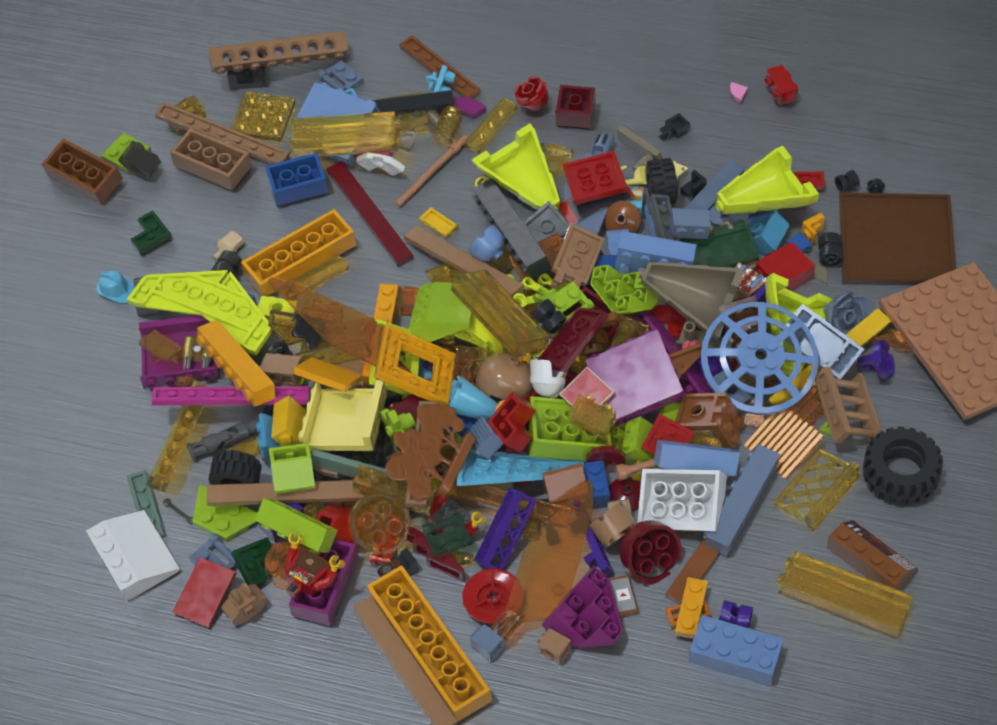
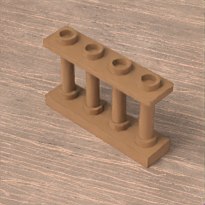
M824 367L816 375L815 383L834 443H842L849 435L866 437L869 445L871 439L876 437L882 430L863 374L858 373L851 381L834 378L831 367ZM838 387L850 388L852 396L840 394ZM843 403L855 404L858 412L846 411ZM848 419L861 421L863 429L850 427Z

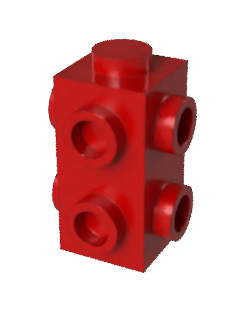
M784 65L767 69L764 81L766 86L771 89L773 99H776L779 105L796 101L798 86L792 81L791 74L785 69Z

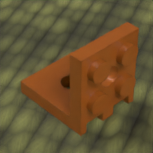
M727 393L685 394L686 397L681 399L675 422L692 431L713 430L724 448L736 449L744 420ZM702 409L700 413L694 414L695 411Z

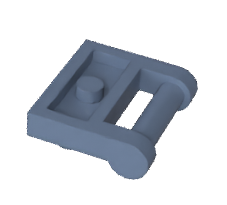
M342 60L326 71H320L318 74V78L321 81H325L333 89L340 88L345 91L350 88L355 89L364 83L363 77ZM333 76V77H334L337 81H339L343 86H340V85H339L336 81H334L331 77Z
M217 534L212 535L208 542L189 556L190 561L194 565H196L199 557L233 571L238 568L231 555L232 551L221 542V538ZM216 547L230 563L226 565L211 550Z

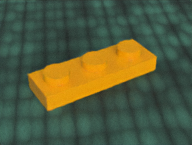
M687 577L675 635L694 639L701 617L708 581Z

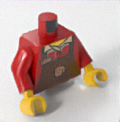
M295 532L290 533L288 540L291 545L288 547L286 555L285 573L291 585L286 592L291 597L296 598L301 591L308 595H314L316 592L331 587L338 574L337 569L343 568L345 561L339 560L338 564H336L339 556L334 555L327 561L303 546L298 548V544L303 542V536L299 535L298 540L295 542Z

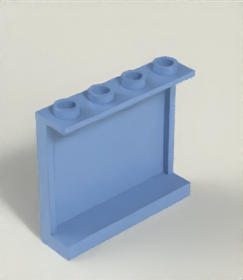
M315 82L287 137L292 144L353 166L356 161L353 154L374 113L379 114L380 110L377 104L370 99L366 101L356 94H347L340 88L333 89L324 82L321 84Z

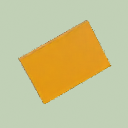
M313 357L295 366L293 370L294 375L343 392L361 382L363 377L362 374Z

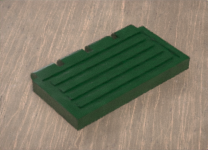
M744 220L731 223L732 229H729L728 224L713 227L714 233L711 234L709 232L708 239L680 238V242L696 244L693 265L730 268L736 266L738 262L745 264L759 260L750 225H745Z

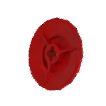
M497 568L485 569L474 574L466 582L462 592L463 605L468 614L477 621L487 624L503 623L513 618L520 610L524 600L523 587L519 580L508 571ZM490 596H494L496 600H492Z

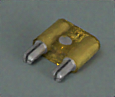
M196 336L184 337L183 370H190L191 361H203L202 368L209 367L212 357H209L206 350L198 345Z

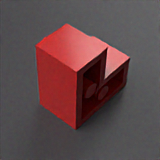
M511 392L487 422L506 446L521 452L533 438L524 425L536 410L526 399Z

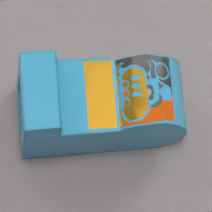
M629 186L635 197L628 198L627 201L638 208L642 220L644 187Z

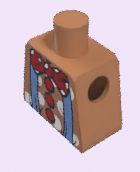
M738 262L735 268L744 270V274L732 302L753 296L765 284L766 277Z

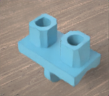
M442 65L438 78L437 72H433L432 76H426L425 81L429 83L428 88L433 89V86H435L433 92L451 90V88L443 86L444 82L453 84L456 77L455 73L447 70L448 66Z

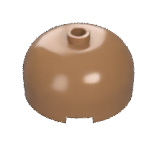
M493 354L482 362L475 379L476 384L489 397L492 394L495 397L506 400L511 392L526 399L534 390L532 383H530V365L526 361L519 363V357L512 354Z

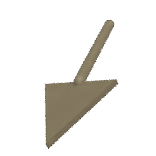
M804 252L805 256L815 265L814 278L828 285L826 267L822 266L820 262L814 263L809 255Z

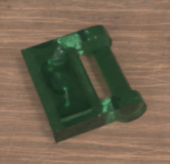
M459 511L446 519L421 526L434 559L473 544ZM455 523L458 526L435 536L431 535L432 532Z

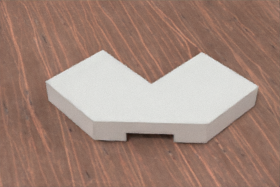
M370 152L364 153L356 159V162L368 171L380 167L392 176L403 172L405 168L404 165L393 157Z

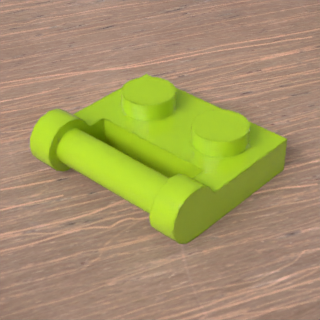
M574 281L549 298L556 306V311L560 310L562 314L577 302L582 305L580 308L594 309L595 307L594 303L587 299ZM572 312V313H571L570 315H568V316H565V317L567 318V320L571 317V315H572L574 312Z

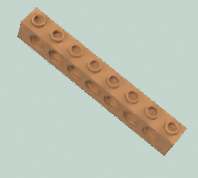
M339 31L209 47L207 54L211 73L223 74L226 71L240 72L247 68L256 70L263 66L272 68L278 64L288 66L294 64V62L309 63L311 60L341 59L346 56L348 46L345 32ZM325 45H330L332 50L327 49ZM308 47H313L316 51L312 52ZM291 49H297L299 54H294ZM275 51H280L282 56H277ZM263 53L266 57L260 58L257 54ZM246 55L249 59L243 60L240 56ZM228 57L232 62H225L223 58Z

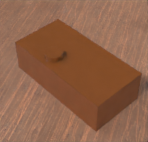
M64 138L41 164L49 177L101 205L123 179L116 166Z

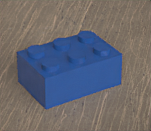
M317 153L265 166L276 206L328 193L326 177Z

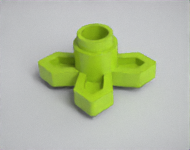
M388 408L378 412L385 424L388 436L391 438L393 445L398 448L395 445L393 432L402 431L406 433L407 430L416 427L412 415L408 412L407 414L402 413L397 416L394 409L388 410Z

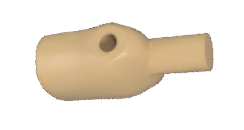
M231 230L217 242L219 251L212 258L217 262L224 250L236 253L244 244L243 238Z

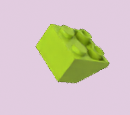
M641 416L612 428V446H614V449L619 450L620 448L624 451L625 465L636 464L638 460L642 462L648 461L653 456L641 450V446L653 424Z
M309 443L269 448L275 494L315 488Z

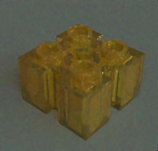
M579 394L568 415L570 424L606 441L617 420L616 413L613 411L614 408L606 403L602 405L596 404L595 398L587 394L584 396Z

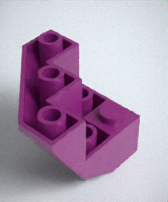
M593 566L561 600L541 625L547 631L550 628L571 640V645L579 648L613 645L623 632L610 580Z

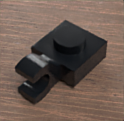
M680 113L666 120L665 126L659 129L662 133L659 135V138L662 141H666L672 133L676 136L690 128V122Z

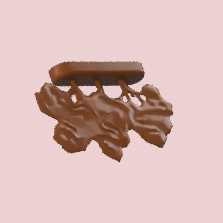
M438 403L429 406L421 405L417 407V418L422 426V432H417L414 429L407 430L406 433L402 431L393 432L395 445L402 450L403 454L392 456L386 464V470L389 472L391 479L407 480L409 494L419 501L423 498L433 497L431 483L435 479L440 480L436 493L442 497L447 495L476 439V436L466 433L459 443L455 441L454 433L462 431L465 425L463 420L456 416L454 407H443ZM444 429H447V431L449 432V438L451 440L445 437L443 433ZM450 444L455 448L451 460L441 454V449L444 445ZM440 462L448 464L443 476H440L435 469V466L440 464ZM428 472L432 474V476L428 477L426 473Z

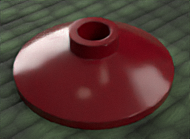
M627 477V479L621 481L616 479L608 487L610 501L629 499L631 512L639 509L641 481Z

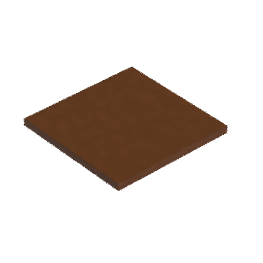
M839 192L840 235L842 237L844 256L843 263L841 264L842 283L918 285L956 269L950 195Z

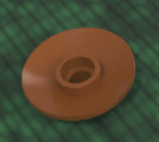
M618 201L607 209L605 225L608 231L628 229L629 232L635 233L641 223V215L634 204L628 201ZM621 215L625 218L623 222L618 220Z

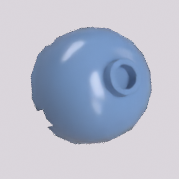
M492 225L483 231L485 234L481 238L478 236L469 248V253L482 262H490L493 259L498 260L504 254L502 251L505 246L504 236L499 229Z

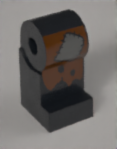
M405 548L400 552L401 555L383 564L378 569L377 574L379 577H382L402 565L410 576L419 571L417 560L408 548Z

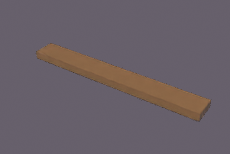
M162 102L155 113V118L186 131L192 128L249 152L251 157L271 165L287 161L290 156V152L166 102Z
M417 225L404 235L405 241L509 299H512L515 294L524 290V284Z
M368 480L315 482L314 489L275 494L273 483L207 485V506L261 504L263 498L276 499L284 504L368 501Z

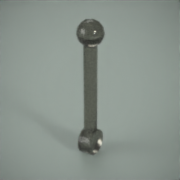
M169 498L164 499L163 504L165 507L172 508L184 517L188 524H193L192 516L189 517L174 506Z

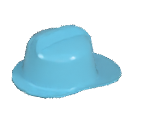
M115 270L105 273L101 272L97 284L98 294L117 303H128L127 298L134 290V282L123 277L121 273Z

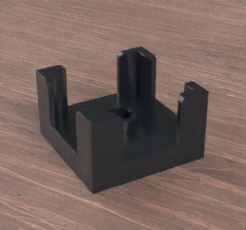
M263 53L257 54L260 58H265ZM266 66L256 70L247 68L240 72L227 71L230 89L264 88Z

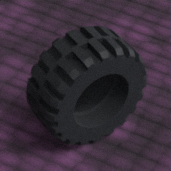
M892 427L886 429L885 433L884 431L879 432L876 437L871 439L865 452L863 477L867 482L868 488L871 491L874 490V495L878 498L883 497L884 501L888 503L890 501L896 502L895 505H902V503L913 505L915 501L920 503L924 501L925 497L929 498L933 494L940 480L943 456L940 454L939 446L935 445V441L931 437L927 438L926 433L922 431L919 433L915 431V428L911 427L910 429H904V427L894 429ZM894 457L908 458L919 466L920 471L911 475H901L890 470L885 461Z

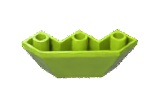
M609 265L593 267L590 285L611 312L627 314L650 310L659 301V298L641 284L642 279L638 278L641 271L621 274Z

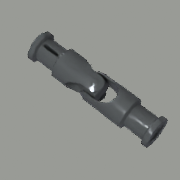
M259 415L248 422L243 421L219 433L203 437L201 441L186 444L192 460H196V457L205 453L210 454L218 451L223 446H229L250 438V435L257 433L256 422H260ZM230 432H236L238 435L231 439Z

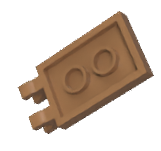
M571 223L551 269L556 274L550 287L557 290L562 280L569 283L574 281L579 288L580 285L586 286L605 239Z

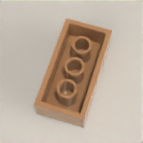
M192 128L185 133L170 151L174 166L232 191L252 167L249 152Z

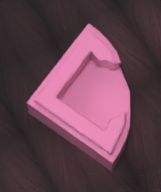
M731 82L730 93L736 102L741 103L748 91V87Z

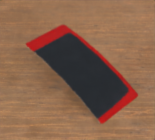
M627 185L628 192L574 205L571 197L559 204V209L568 223L574 224L606 206L635 197V195Z

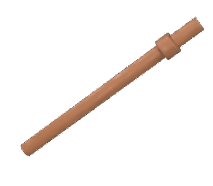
M463 135L456 142H453L448 147V150L394 202L395 205L400 208L453 154L456 155L461 150V146L468 141V137Z

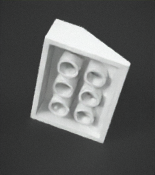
M642 469L637 523L645 520H655L664 523L673 530L716 532L725 498L727 476L720 470Z
M144 510L104 520L86 530L126 601L131 600L181 571Z

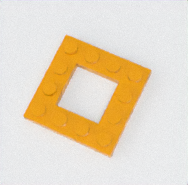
M386 324L382 333L374 377L410 392L417 397L431 402H439V405L446 407L449 403L456 354ZM401 349L423 360L434 363L431 381L397 367Z

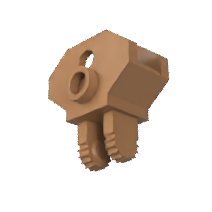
M243 582L240 584L241 587L230 591L228 599L222 605L223 613L228 615L233 625L245 623L260 613L268 603L267 598L256 584L247 585Z

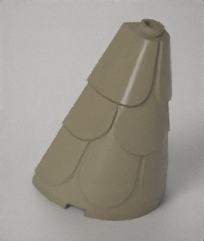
M648 262L646 269L642 267L638 278L642 279L641 284L663 303L669 304L685 319L690 320L706 333L712 322L720 315L718 307L732 303L744 270L727 267H708L707 265ZM720 322L713 331L711 337L714 339H719L724 327L723 322Z

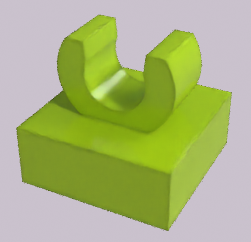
M540 287L537 292L541 296L535 293L532 299L540 304L556 294L557 291L552 288L547 293L544 287Z

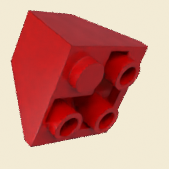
M329 504L319 511L316 520L337 529L335 539L356 544L368 515Z

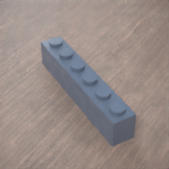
M760 444L757 445L755 450L750 451L747 465H742L738 474L740 476L738 481H733L730 487V495H726L724 498L716 532L705 531L703 537L706 538L705 545L718 550L720 554L727 557L779 463L780 453Z

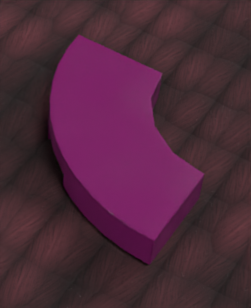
M454 97V107L440 109L447 117L462 114L473 119L485 112L486 106L471 98Z

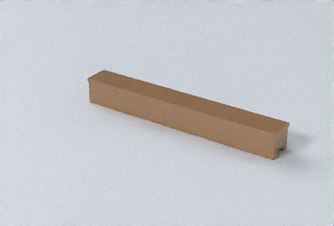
M370 596L358 604L352 605L354 615L429 725H456L458 721L373 598Z

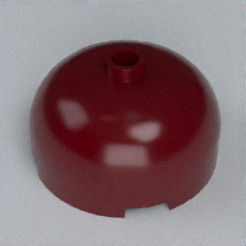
M645 520L633 525L625 533L620 543L619 556L623 568L629 575L643 583L653 584L658 583L671 574L668 570L674 567L676 561L679 562L682 546L678 534L669 526L659 521ZM654 564L665 569L662 574L655 577L643 576L636 571L638 570L642 574L647 575L653 571Z

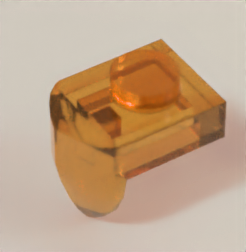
M755 399L750 400L747 405L754 406ZM763 401L762 407H767L766 403ZM745 413L744 424L760 427L765 421V415Z

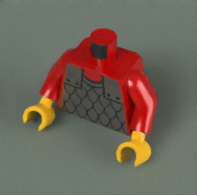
M453 486L451 487L450 491H449L447 494H449V493H451V492L453 491ZM437 494L429 514V523L432 530L426 535L434 541L441 538L448 545L454 542L468 541L477 531L478 525L486 523V518L481 517L479 519L482 513L478 511L474 512L471 516L450 495L442 497Z

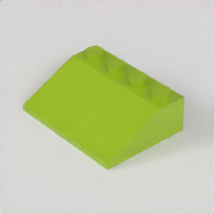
M434 282L422 285L418 289L409 324V330L412 335L432 342L470 328L479 288L478 285Z
M530 397V404L536 412L529 419V434L533 437L528 443L529 457L586 462V454L591 453L593 448L607 445L612 446L610 423L604 406L589 421H586L564 399Z

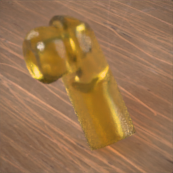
M453 544L445 548L460 565H468L474 561L472 553L458 552Z

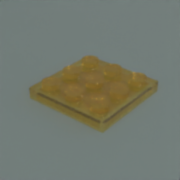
M245 92L231 129L253 138L281 142L296 103L295 98Z

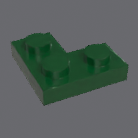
M152 210L137 219L144 232L130 240L141 255L172 238V236Z
M268 537L233 550L231 553L247 585L256 584L258 586L269 580L261 562L274 558L277 554Z

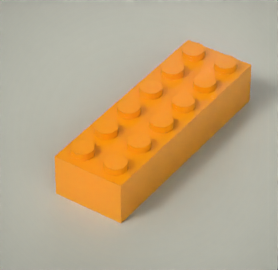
M333 209L241 261L244 276L261 296L267 297L356 246L355 234L338 212Z

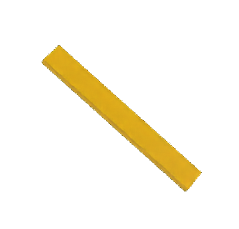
M877 308L849 331L846 336L863 347L890 325L891 321ZM811 364L801 371L792 382L799 392L804 388L812 371ZM819 365L817 374L822 370V368ZM815 380L808 392H810L814 387H816ZM785 388L768 399V403L771 406H775L793 397Z

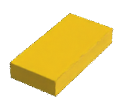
M432 207L419 217L420 223L445 240L458 229L456 223Z

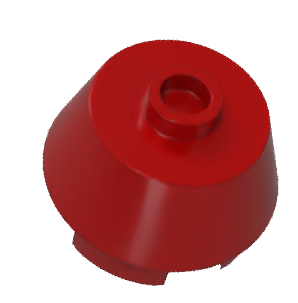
M537 76L528 77V81L522 85L519 83L514 91L517 104L531 112L542 109L549 100L547 84Z

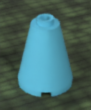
M457 376L458 381L453 380L447 406L454 407L456 415L476 419L484 416L489 420L495 413V407L498 403L465 378Z

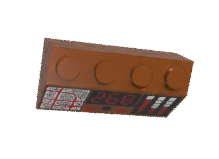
M854 520L842 522L829 535L827 549L891 597L918 571L916 566Z

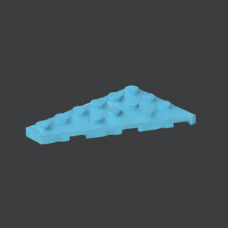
M471 448L459 471L457 486L543 480L544 472L582 463L584 468V462L529 457L527 454L519 453L506 454L503 451H496L488 459L484 455L480 457Z

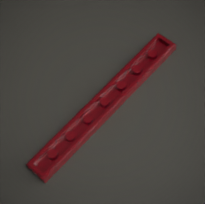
M343 161L326 168L329 176L395 264L400 266L414 259L411 251Z

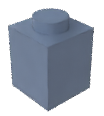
M485 624L480 629H476L471 635L472 649L489 662L504 649L503 638Z

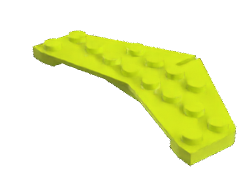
M227 270L146 275L127 298L128 304L135 307L201 315L209 322L218 320L246 352L255 356L272 333L269 321L231 271L228 274Z

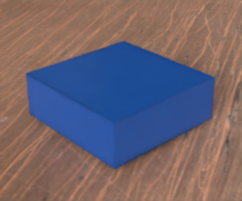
M802 232L786 240V244L793 242L803 253L812 248V243Z

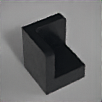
M693 170L691 172V181L680 188V193L692 201L706 186L707 179L696 170Z

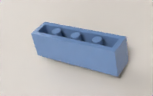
M657 440L654 464L663 470H720L728 479L729 476H736L740 453L730 448Z

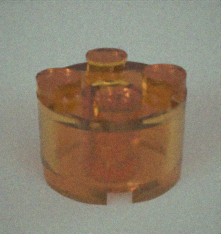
M290 542L273 544L265 557V566L269 579L277 588L287 590L291 585L285 573V561L288 547L291 545Z

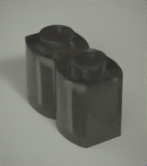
M133 140L118 159L124 167L133 171L139 178L145 181L149 180L161 163V160L155 153L148 152L141 143Z

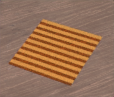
M787 409L771 414L744 446L751 451L755 450L757 445L760 444L780 453L779 463L775 471L785 479H788L825 436L793 411Z

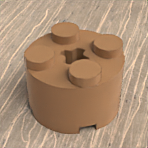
M619 502L592 522L589 527L601 544L607 548L625 535L637 523L622 502Z

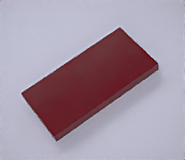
M578 307L537 360H549L552 370L566 372L608 318L606 311Z

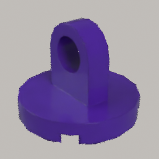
M884 340L875 341L872 354L864 355L857 359L858 368L861 370L876 369L882 379L891 378V375L894 373V358L892 354L888 353L890 349L888 343Z

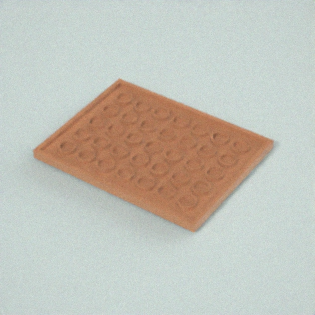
M974 262L880 299L878 305L964 420L997 407V291Z

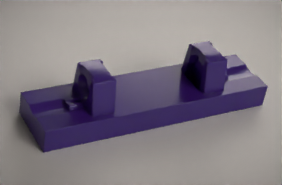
M579 501L574 502L571 505L578 519L570 523L569 526L573 533L579 534L584 532L592 550L590 554L584 557L586 564L590 568L598 565L607 577L614 575L615 573L601 542L589 527L592 522L586 508Z

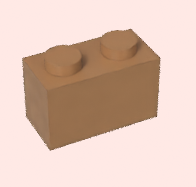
M266 353L260 368L274 384L299 386L302 377L294 375L293 370L303 360L297 355Z

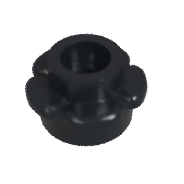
M878 178L867 183L869 193H882L885 188V184Z

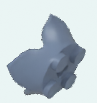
M846 291L825 305L823 309L825 320L846 335L861 322V319L870 314L874 302L866 296L853 295V292Z

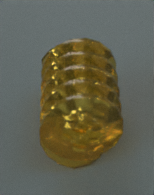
M453 106L444 107L432 133L433 138L444 145L452 144L456 136L455 134L458 132L463 121L461 111Z

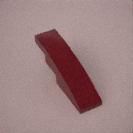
M403 522L398 527L400 538L412 543L414 553L426 557L428 567L464 582L465 574L463 567L448 551L421 531Z

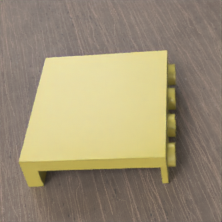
M376 380L374 389H348L345 392L337 389H321L320 383L315 382L314 388L311 389V400L307 403V414L303 417V428L299 431V442L309 443L310 451L313 449L319 451H374L381 422L378 412L384 409L387 398L385 382Z

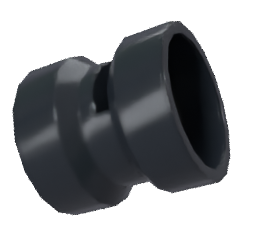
M854 170L834 178L839 192H846L849 188H856L860 185L859 177Z

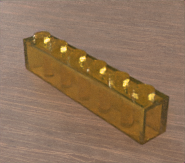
M196 380L191 385V387H209ZM182 405L146 483L147 486L163 493L165 492L204 405Z

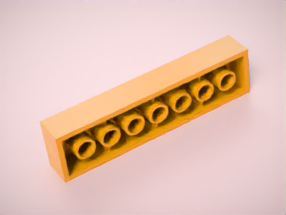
M402 565L367 585L369 597L373 598L458 722L492 702L490 688Z

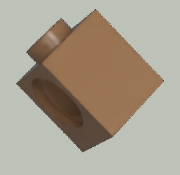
M550 628L546 634L543 633L539 637L537 642L539 654L558 665L562 664L571 650V640Z

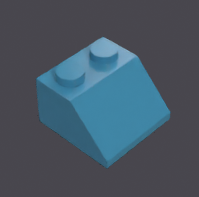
M777 210L751 217L747 223L750 225L758 254L761 255L778 250L779 244L789 227L788 222Z

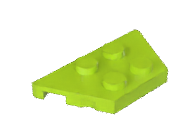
M200 484L193 524L212 535L217 534L221 540L228 542L235 538L236 535L249 530L248 527L257 522L255 518L258 512L244 505L207 506V487Z

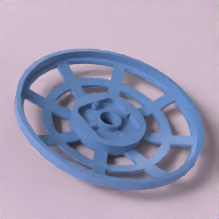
M765 302L739 304L720 314L707 330L700 354L703 375L714 393H725L734 384L745 392L755 394L754 406L738 402L729 396L733 405L736 406V410L754 415L779 413L797 404L813 385L819 363L815 340L804 322L789 310ZM758 307V316L745 318L737 323L728 317V315L740 309ZM766 308L780 311L796 322L787 327L778 320L766 317ZM720 322H723L730 329L724 335L720 348L708 349L713 331ZM758 322V332L748 335L741 328V326L748 323ZM766 323L773 324L783 331L775 337L766 332ZM801 327L810 341L813 357L802 355L800 344L794 335V332ZM733 333L742 340L738 348H726L728 340ZM790 337L796 354L784 352L781 342ZM757 351H763L766 355V358L762 360L758 359L755 353ZM711 356L720 357L721 367L727 376V379L719 386L715 382L708 365V357ZM726 356L737 357L740 367L733 373L728 367ZM784 360L795 362L794 369L789 377L781 370ZM801 363L811 364L812 371L804 388L799 392L792 382L799 373ZM746 373L750 377L756 378V388L748 386L738 379ZM773 375L781 382V384L774 387L764 388V379ZM786 388L793 397L779 405L762 407L763 395L774 394Z

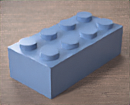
M621 231L615 270L621 274L641 271L642 267L646 269L648 262L693 265L696 244Z
M702 615L690 648L689 663L771 686L782 652L784 638Z

